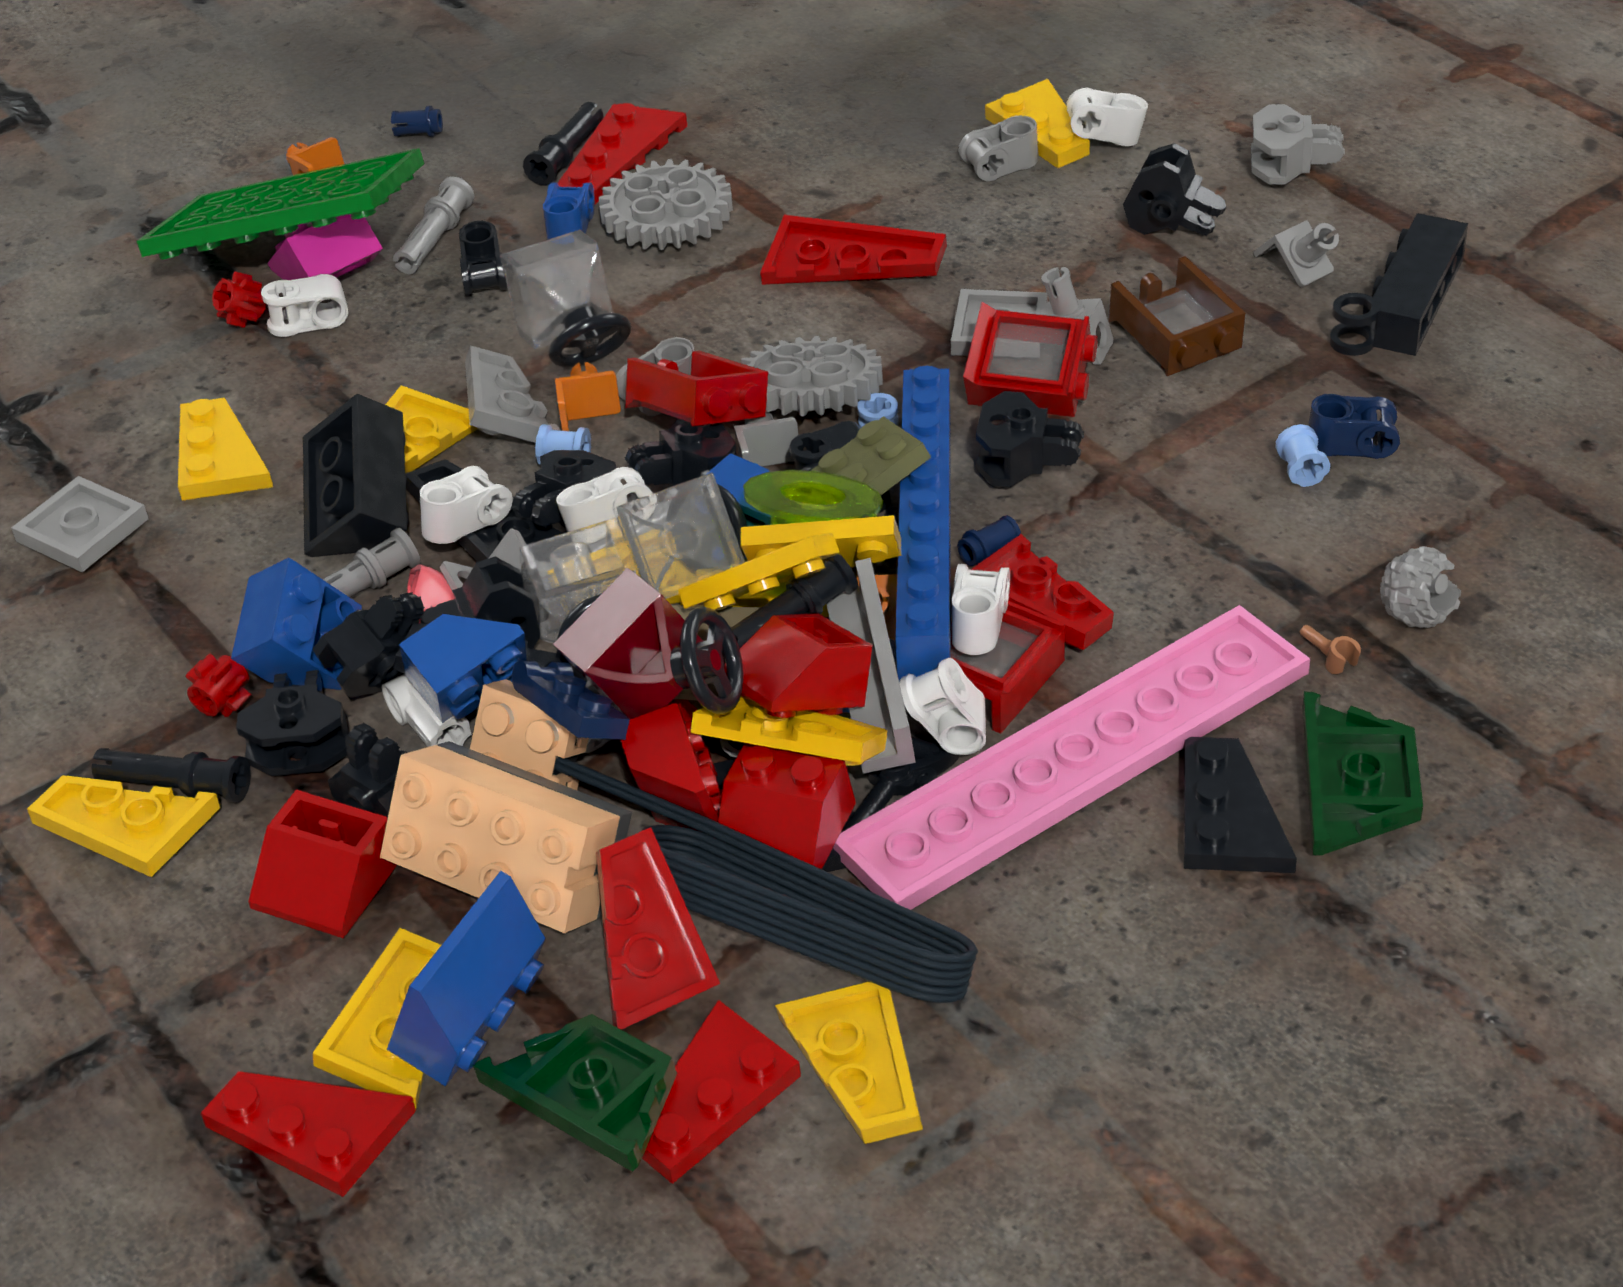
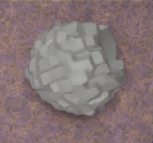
M1422 546L1417 549H1409L1407 553L1395 557L1388 563L1380 584L1381 599L1385 604L1388 615L1393 616L1408 627L1430 628L1443 623L1447 615L1454 609H1458L1460 604L1458 598L1461 595V590L1457 588V585L1448 580L1445 574L1440 573L1443 570H1452L1455 567L1446 558V554L1439 552L1435 548Z

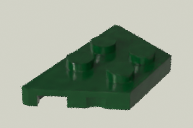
M1304 691L1302 710L1313 855L1321 856L1421 821L1423 798L1415 728L1391 719L1377 718L1371 712L1354 706H1350L1346 714L1321 705L1320 694Z
M593 1014L568 1023L557 1032L544 1033L523 1042L527 1053L495 1066L490 1056L479 1060L473 1065L478 1081L632 1172L639 1166L677 1076L671 1056Z

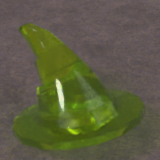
M784 470L766 472L751 477L743 485L745 501L757 510L771 515L770 525L876 517L883 505L879 492L867 484L845 476L818 471ZM747 558L742 559L738 565L747 562Z

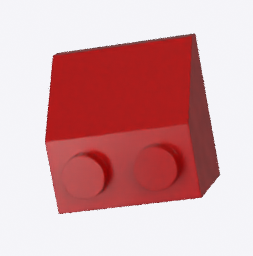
M744 743L724 779L718 823L822 869L856 804L845 761Z

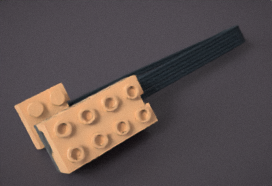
M504 679L483 685L470 749L448 741L400 756L380 858L477 898L482 895L497 874L503 871L511 876L536 922L562 933L569 932L602 917L596 852L627 838L632 812L577 791L580 780L696 829L693 830L674 825H653L643 829L652 828L687 909L918 1000L952 1003L962 1000L967 993L969 979L972 976L971 972L974 968L973 964L978 950L974 942L964 934L712 819L576 763L578 754L586 752L589 738L576 737L518 693L510 680Z

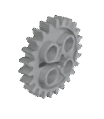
M668 159L665 165L659 166L656 161H651V167L646 169L639 164L635 165V173L621 171L622 179L611 178V187H603V196H599L601 223L605 224L606 232H614L615 240L627 238L628 246L641 241L643 249H647L652 243H658L660 250H663L667 243H673L676 248H681L682 241L684 240L696 244L698 235L710 238L712 237L711 229L721 230L723 228L722 221H729V212L733 211L730 183H726L725 175H716L715 168L704 171L703 163L689 167L688 160H684L679 165H674L672 159Z
M815 336L811 341H804L801 337H797L795 343L780 340L779 345L775 347L763 345V352L751 351V357L741 359L742 364L768 371L766 412L779 408L782 411V415H787L793 410L799 411L800 416H805L811 410H815L819 415H823L825 409L828 408L840 412L844 404L856 407L858 406V399L870 400L871 393H878L879 386L883 385L881 356H876L875 349L867 350L866 344L853 346V340L851 339L841 343L837 342V337L821 341L819 336Z

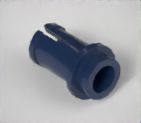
M426 106L425 110L393 111L391 115V124L400 123L397 124V127H392L395 136L427 133L429 137H435V133H441L443 130L442 113L440 109H433L432 106Z
M1008 515L1002 516L999 520L978 531L974 529L966 531L962 539L958 541V552L967 565H978L1021 534L1020 528L1012 517Z

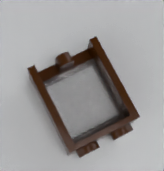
M1186 256L1178 258L1176 287L1163 292L1162 281L1154 273H1147L1141 279L1139 300L1119 281L1111 283L1109 322L1117 320L1165 368V375L1167 377L1242 348L1246 312Z

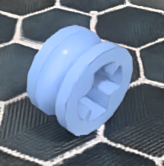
M872 393L870 400H860L858 402V425L860 428L871 421L879 420L883 416L898 426V402L893 396L885 393Z

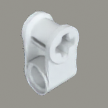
M1090 88L1078 89L1069 96L1067 111L1071 117L1070 124L1072 130L1077 136L1108 141L1121 146H1134L1138 143L1148 108V103L1144 99L1129 93L1117 94Z
M320 274L295 280H277L265 285L261 291L264 303L268 304L270 318L267 320V327L269 332L275 336L288 337L302 332L332 329L345 322L348 316V306L341 282L335 276L329 274ZM326 299H332L331 302L320 303L321 301H324ZM288 319V324H285L284 320Z
M469 466L443 479L428 482L420 489L422 536L433 543L448 544L483 527L497 524L505 518L511 509L512 493L504 485L493 484L489 481L488 474L477 466Z
M629 467L616 468L585 483L572 485L564 489L556 498L570 539L576 546L596 544L614 533L633 525L641 524L650 518L656 506L655 496L650 488L645 485L639 472ZM624 479L627 484L623 485L620 480ZM635 506L637 512L634 513L631 510V507Z
M967 564L957 565L952 597V644L960 652L969 655H981L990 652L996 647L1003 613H1006L1008 606L1010 568L1001 567L999 572L970 570Z
M953 658L942 660L938 668L916 677L913 674H908L900 679L899 684L907 711L911 717L919 721L945 751L955 755H969L982 749L986 743L985 697L967 678Z

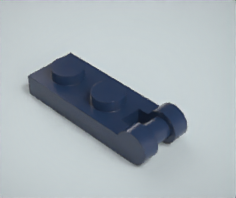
M519 660L516 662L512 672L514 689L576 737L626 739L630 719L611 706V699L593 693L586 688L584 680L574 677L572 666L569 663L551 662L547 667H540L536 661Z

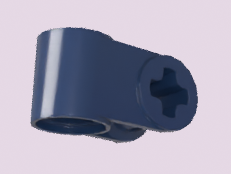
M1323 394L1317 396L1312 401L1308 426L1314 429L1317 435L1318 450L1324 452L1327 457L1342 455L1374 459L1385 458L1392 455L1400 445L1399 432L1394 426L1397 420V408L1389 399L1379 396L1352 397ZM1378 409L1381 411V418L1379 421H1377ZM1375 434H1377V446L1373 444Z

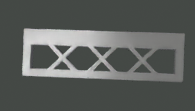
M871 558L855 561L860 586L851 594L843 592L827 603L829 618L832 622L873 645L865 707L849 708L852 720L886 729L888 733L885 751L861 764L863 774L916 763L910 727Z

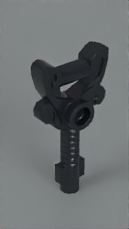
M911 736L916 763L869 772L868 780L874 787L855 812H851L841 832L885 808L893 796H906L936 779L938 775L942 774L958 760L959 755L945 751L936 739L931 743Z

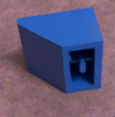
M288 557L249 577L231 659L271 683L274 682L275 674L287 673L292 685L301 686L304 685L307 671L319 670L322 688L341 690L342 688L336 678L344 667L340 662H337L333 668L325 669L312 649L322 635L342 624L348 615L362 609V605Z
M442 614L399 644L407 678L442 723L452 716L456 719H461L470 714L479 706L484 684L504 679L512 681V672L516 662L519 660L527 661L525 633L518 624Z

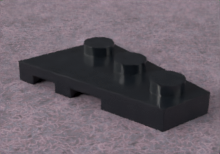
M1189 737L1186 739L1184 750V869L1295 873L1297 862L1295 853L1239 738Z

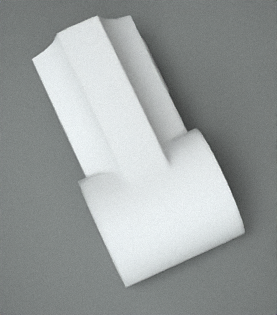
M406 674L382 684L385 702L395 720L402 726L409 723L427 747L448 741L463 746L465 740L471 735L470 725L465 717L456 719L452 716L442 723L407 678Z

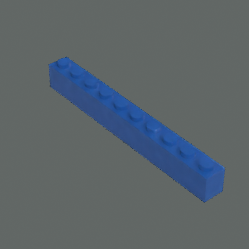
M920 366L914 370H903L902 429L923 442L931 458L900 481L899 532L901 535L902 556L898 557L896 657L899 683L903 676L913 674L916 677L938 668L942 660L951 658L949 369H938L933 366Z

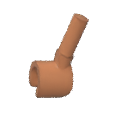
M1309 625L1301 628L1300 635L1318 647L1327 656L1325 666L1331 674L1342 673L1346 660L1350 665H1357L1361 647L1353 638L1340 636L1334 640H1328Z

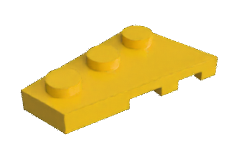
M1049 79L1040 81L1017 92L1005 94L1000 99L985 105V119L993 124L1000 123L1013 116L1033 118L1037 123L1038 155L1056 168H1061L1090 155V140L1079 137L1073 132L1067 106Z
M742 696L735 708L726 714H714L705 708L693 712L691 733L844 760L845 764L849 766L861 765L864 761L885 751L888 730L839 715L817 713L813 710L797 711L796 716L791 718L774 717L766 714L764 707L755 701L743 698Z
M62 775L27 808L33 824L152 877L220 809V804L216 793L198 791L195 798L175 796L172 788L153 786L150 792L123 789L121 782Z
M399 928L314 1050V1067L367 1090L411 1096L417 1109L425 1073L388 1051L387 1047L410 984L441 945Z
M869 981L775 1005L780 1021L864 1144L923 1130L890 989Z

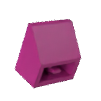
M350 214L337 216L336 222L322 227L314 228L312 226L308 227L307 223L299 224L297 230L284 234L286 239L275 246L276 252L267 264L283 280H295L320 274H329L338 278L373 261L383 248L366 218L351 219Z

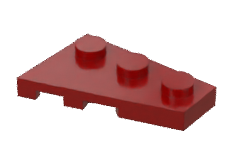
M1022 534L971 569L999 572L1001 567L1010 568L1008 601L1065 623V643L1085 650L1112 629L1114 612L1078 581H1066L1057 573L1058 565L1048 556L1039 558L1030 551L1031 542Z
M652 828L645 829L598 850L596 858L613 1026L622 1030L721 984Z
M718 1000L675 1066L677 1076L642 1159L673 1184L800 1078V1062Z
M238 1071L202 1110L201 1116L206 1128L344 1197L416 1112V1108L411 1096Z

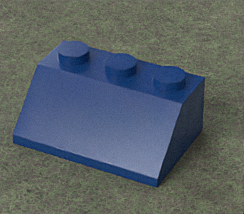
M503 871L497 874L410 984L387 1047L388 1051L444 1086L449 1083L459 1068L466 1072L471 1070L486 1046V1042L481 1038L489 1028L498 1032L503 1027L516 1004L511 998L518 989L526 994L534 985L544 967V964L539 962L537 958L546 938L511 876Z

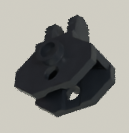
M1172 143L1150 151L1123 203L1129 227L1144 235L1165 228L1176 231L1178 226L1181 225L1192 232L1195 231L1197 234L1207 236L1216 227L1215 219H1212V217H1218L1227 208L1226 200H1223V197H1220L1219 194L1216 195L1213 191L1200 185L1203 178L1195 173L1190 151Z
M1004 391L982 405L976 431V441L981 445L977 459V470L992 486L1012 487L1031 474H1042L1044 465L1072 466V464H1076L1078 457H1080L1081 450L1079 445L1084 438L1085 431H1083L1081 424H1078L1077 421L1048 418V408H1038L1023 392ZM994 420H1003V422H1001L998 425H994L991 423Z
M678 418L668 430L659 431V441L632 445L631 448H628L629 450L624 458L629 464V468L639 472L645 485L667 484L670 489L673 488L678 491L684 485L701 479L702 472L713 469L730 453L734 454L736 452V442L722 423L692 426L691 422Z
M584 450L551 451L540 456L541 469L535 472L536 483L525 487L524 490H520L518 493L516 492L511 508L518 517L526 519L532 516L538 525L546 527L547 525L550 526L551 523H559L561 526L566 527L557 505V496L564 489L572 485L585 483L616 469V463Z
M496 556L476 562L463 586L452 590L454 599L426 609L421 619V624L428 625L442 614L518 624L525 633L527 648L530 649L534 648L541 637L534 602L531 594L524 589L520 570Z
M413 592L400 594V597L397 598L392 595L379 597L380 599L376 600V604H373L369 610L360 609L354 611L343 620L342 624L325 633L319 639L312 650L325 669L333 668L337 662L341 663L344 668L336 680L348 697L382 692V684L405 674L394 670L395 657L400 649L399 644L404 641L413 623H419V619L424 614L423 610L425 607L423 606L421 596L418 597Z
M319 670L307 671L304 685L292 686L287 673L275 674L273 688L266 689L265 697L238 713L236 729L238 735L246 739L245 758L250 766L270 776L324 771L347 756L346 750L348 748L345 747V740H347L349 730L342 703L322 694V680ZM292 757L300 760H291L289 758Z
M363 722V724L354 725V728L347 735L345 747L348 748L346 751L349 763L328 780L330 792L339 803L388 817L400 756L408 752L399 750L398 743L388 737L379 740L375 729Z

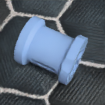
M542 424L539 427L535 445L538 465H541L540 456L554 450H584L591 453V434L589 429L579 427L575 432L553 430L550 425Z
M1293 425L1279 434L1275 445L1280 458L1288 462L1287 473L1291 482L1299 484L1301 487L1313 486L1321 482L1330 471V462L1326 454L1318 450L1317 435L1314 429L1308 425Z

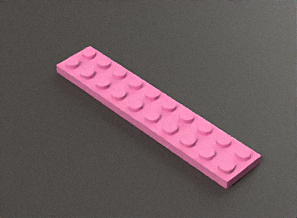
M1238 605L841 832L833 849L840 854L841 862L872 893L912 910L1185 747V740L1189 737L1205 736L1309 674L1310 658L1242 606Z

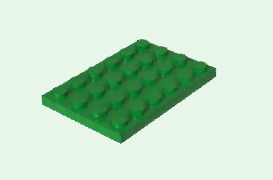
M420 148L198 195L137 240V244L142 257L158 254L159 259H168L182 254L184 248L196 246L198 252L207 251L220 246L222 240L234 238L236 244L245 243L260 237V232L270 230L273 231L275 236L284 235L297 230L299 224L311 222L312 227L316 228L336 222L337 216L350 214L351 219L365 218L375 214V208L378 205L388 202L390 194L400 191L402 189L401 184L414 179L413 174L425 163Z

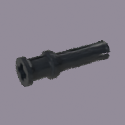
M584 103L556 134L544 137L539 143L538 151H532L525 157L523 169L531 181L538 185H548L556 178L558 169H563L570 164L573 158V150L603 119L604 115L601 108L593 116L591 115V112L598 106L596 103Z
M838 553L824 560L825 569L797 579L794 576L791 577L786 584V591L731 627L739 649L773 615L821 614L825 604L843 592L848 594L854 592L858 588V581L847 561ZM722 649V652H721V653H722V656L724 657L723 660H724V664H725V663H726V660H725L724 652H723V649Z
M99 748L95 752L93 759L104 760L108 765L92 764L91 766L95 779L179 788L183 794L192 798L196 797L198 791L216 793V795L224 796V799L228 802L240 803L245 798L251 779L250 765L245 757L232 756L228 760L209 758L204 752L195 751L180 758Z

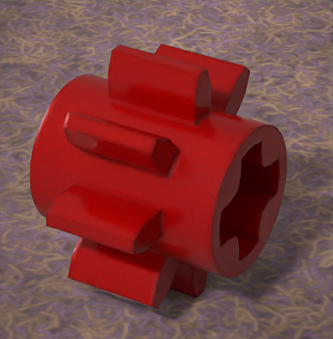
M235 271L232 280L222 278L215 286L212 295L213 305L218 311L217 317L225 318L227 324L245 328L247 320L257 321L266 308V303H264L261 295L262 283L252 280V275Z
M209 653L185 676L193 683L187 690L190 702L200 712L208 716H215L220 711L225 717H228L251 697V694L243 688L249 682L247 670L228 655H222L216 660Z

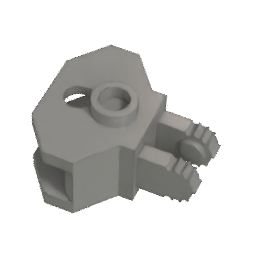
M1269 104L1253 115L1252 174L1267 184H1287L1301 173H1310L1311 164L1337 163L1341 161L1345 154V149L1342 146L1343 134L1337 125L1312 124L1311 115H1302L1286 104ZM1265 128H1274L1275 130H1265ZM1263 158H1272L1273 160L1266 161Z

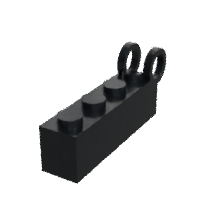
M1417 213L1410 228L1402 229L1398 239L1397 252L1391 251L1389 253L1384 276H1377L1373 286L1372 297L1362 293H1347L1335 299L1332 314L1341 324L1336 325L1331 330V347L1341 354L1350 356L1366 354L1374 347L1416 356L1464 260L1468 223ZM1349 304L1363 305V314L1351 315L1345 313L1341 308ZM1346 333H1356L1364 336L1367 341L1361 344H1347L1338 337Z

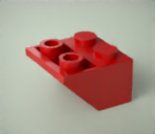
M819 613L773 615L740 648L743 663V689L741 696L753 700L764 707L766 714L780 718L794 717L797 711L813 710L826 715H838L843 712V708L865 707L873 645ZM725 663L724 670L727 675V665Z
M676 702L630 719L626 739H621L629 768L640 790L718 822L722 789L719 788L716 779L718 774L708 747L705 746L702 735L691 733L692 720L685 721L678 703ZM651 811L656 822L696 830Z
M295 790L266 828L248 900L250 909L344 939L397 866L395 863L380 858L388 817Z

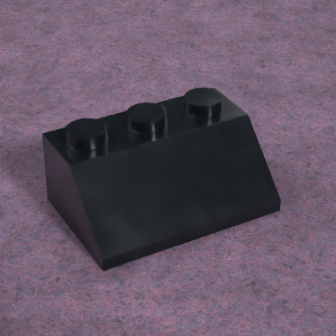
M356 394L303 436L304 555L319 557L356 553L362 548L370 550L390 538V533L394 529L401 528L403 531H407V474L405 472L404 455L406 438L403 428V412Z

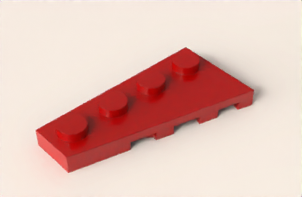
M630 103L613 104L559 180V187H582L584 183H592L596 205L599 202V196H603L602 188L611 187V178L622 179L621 171L636 169L635 165L638 164L643 165L646 162L645 155L651 149L660 150L669 143L668 135L673 131L680 133L687 127L686 113L637 107Z
M784 215L760 272L762 285L936 276L947 247L946 234Z

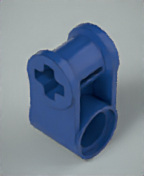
M558 183L549 184L547 197L543 203L547 242L550 247L558 250H569L583 243L589 222L594 215L595 196L592 183H584L582 187H559Z

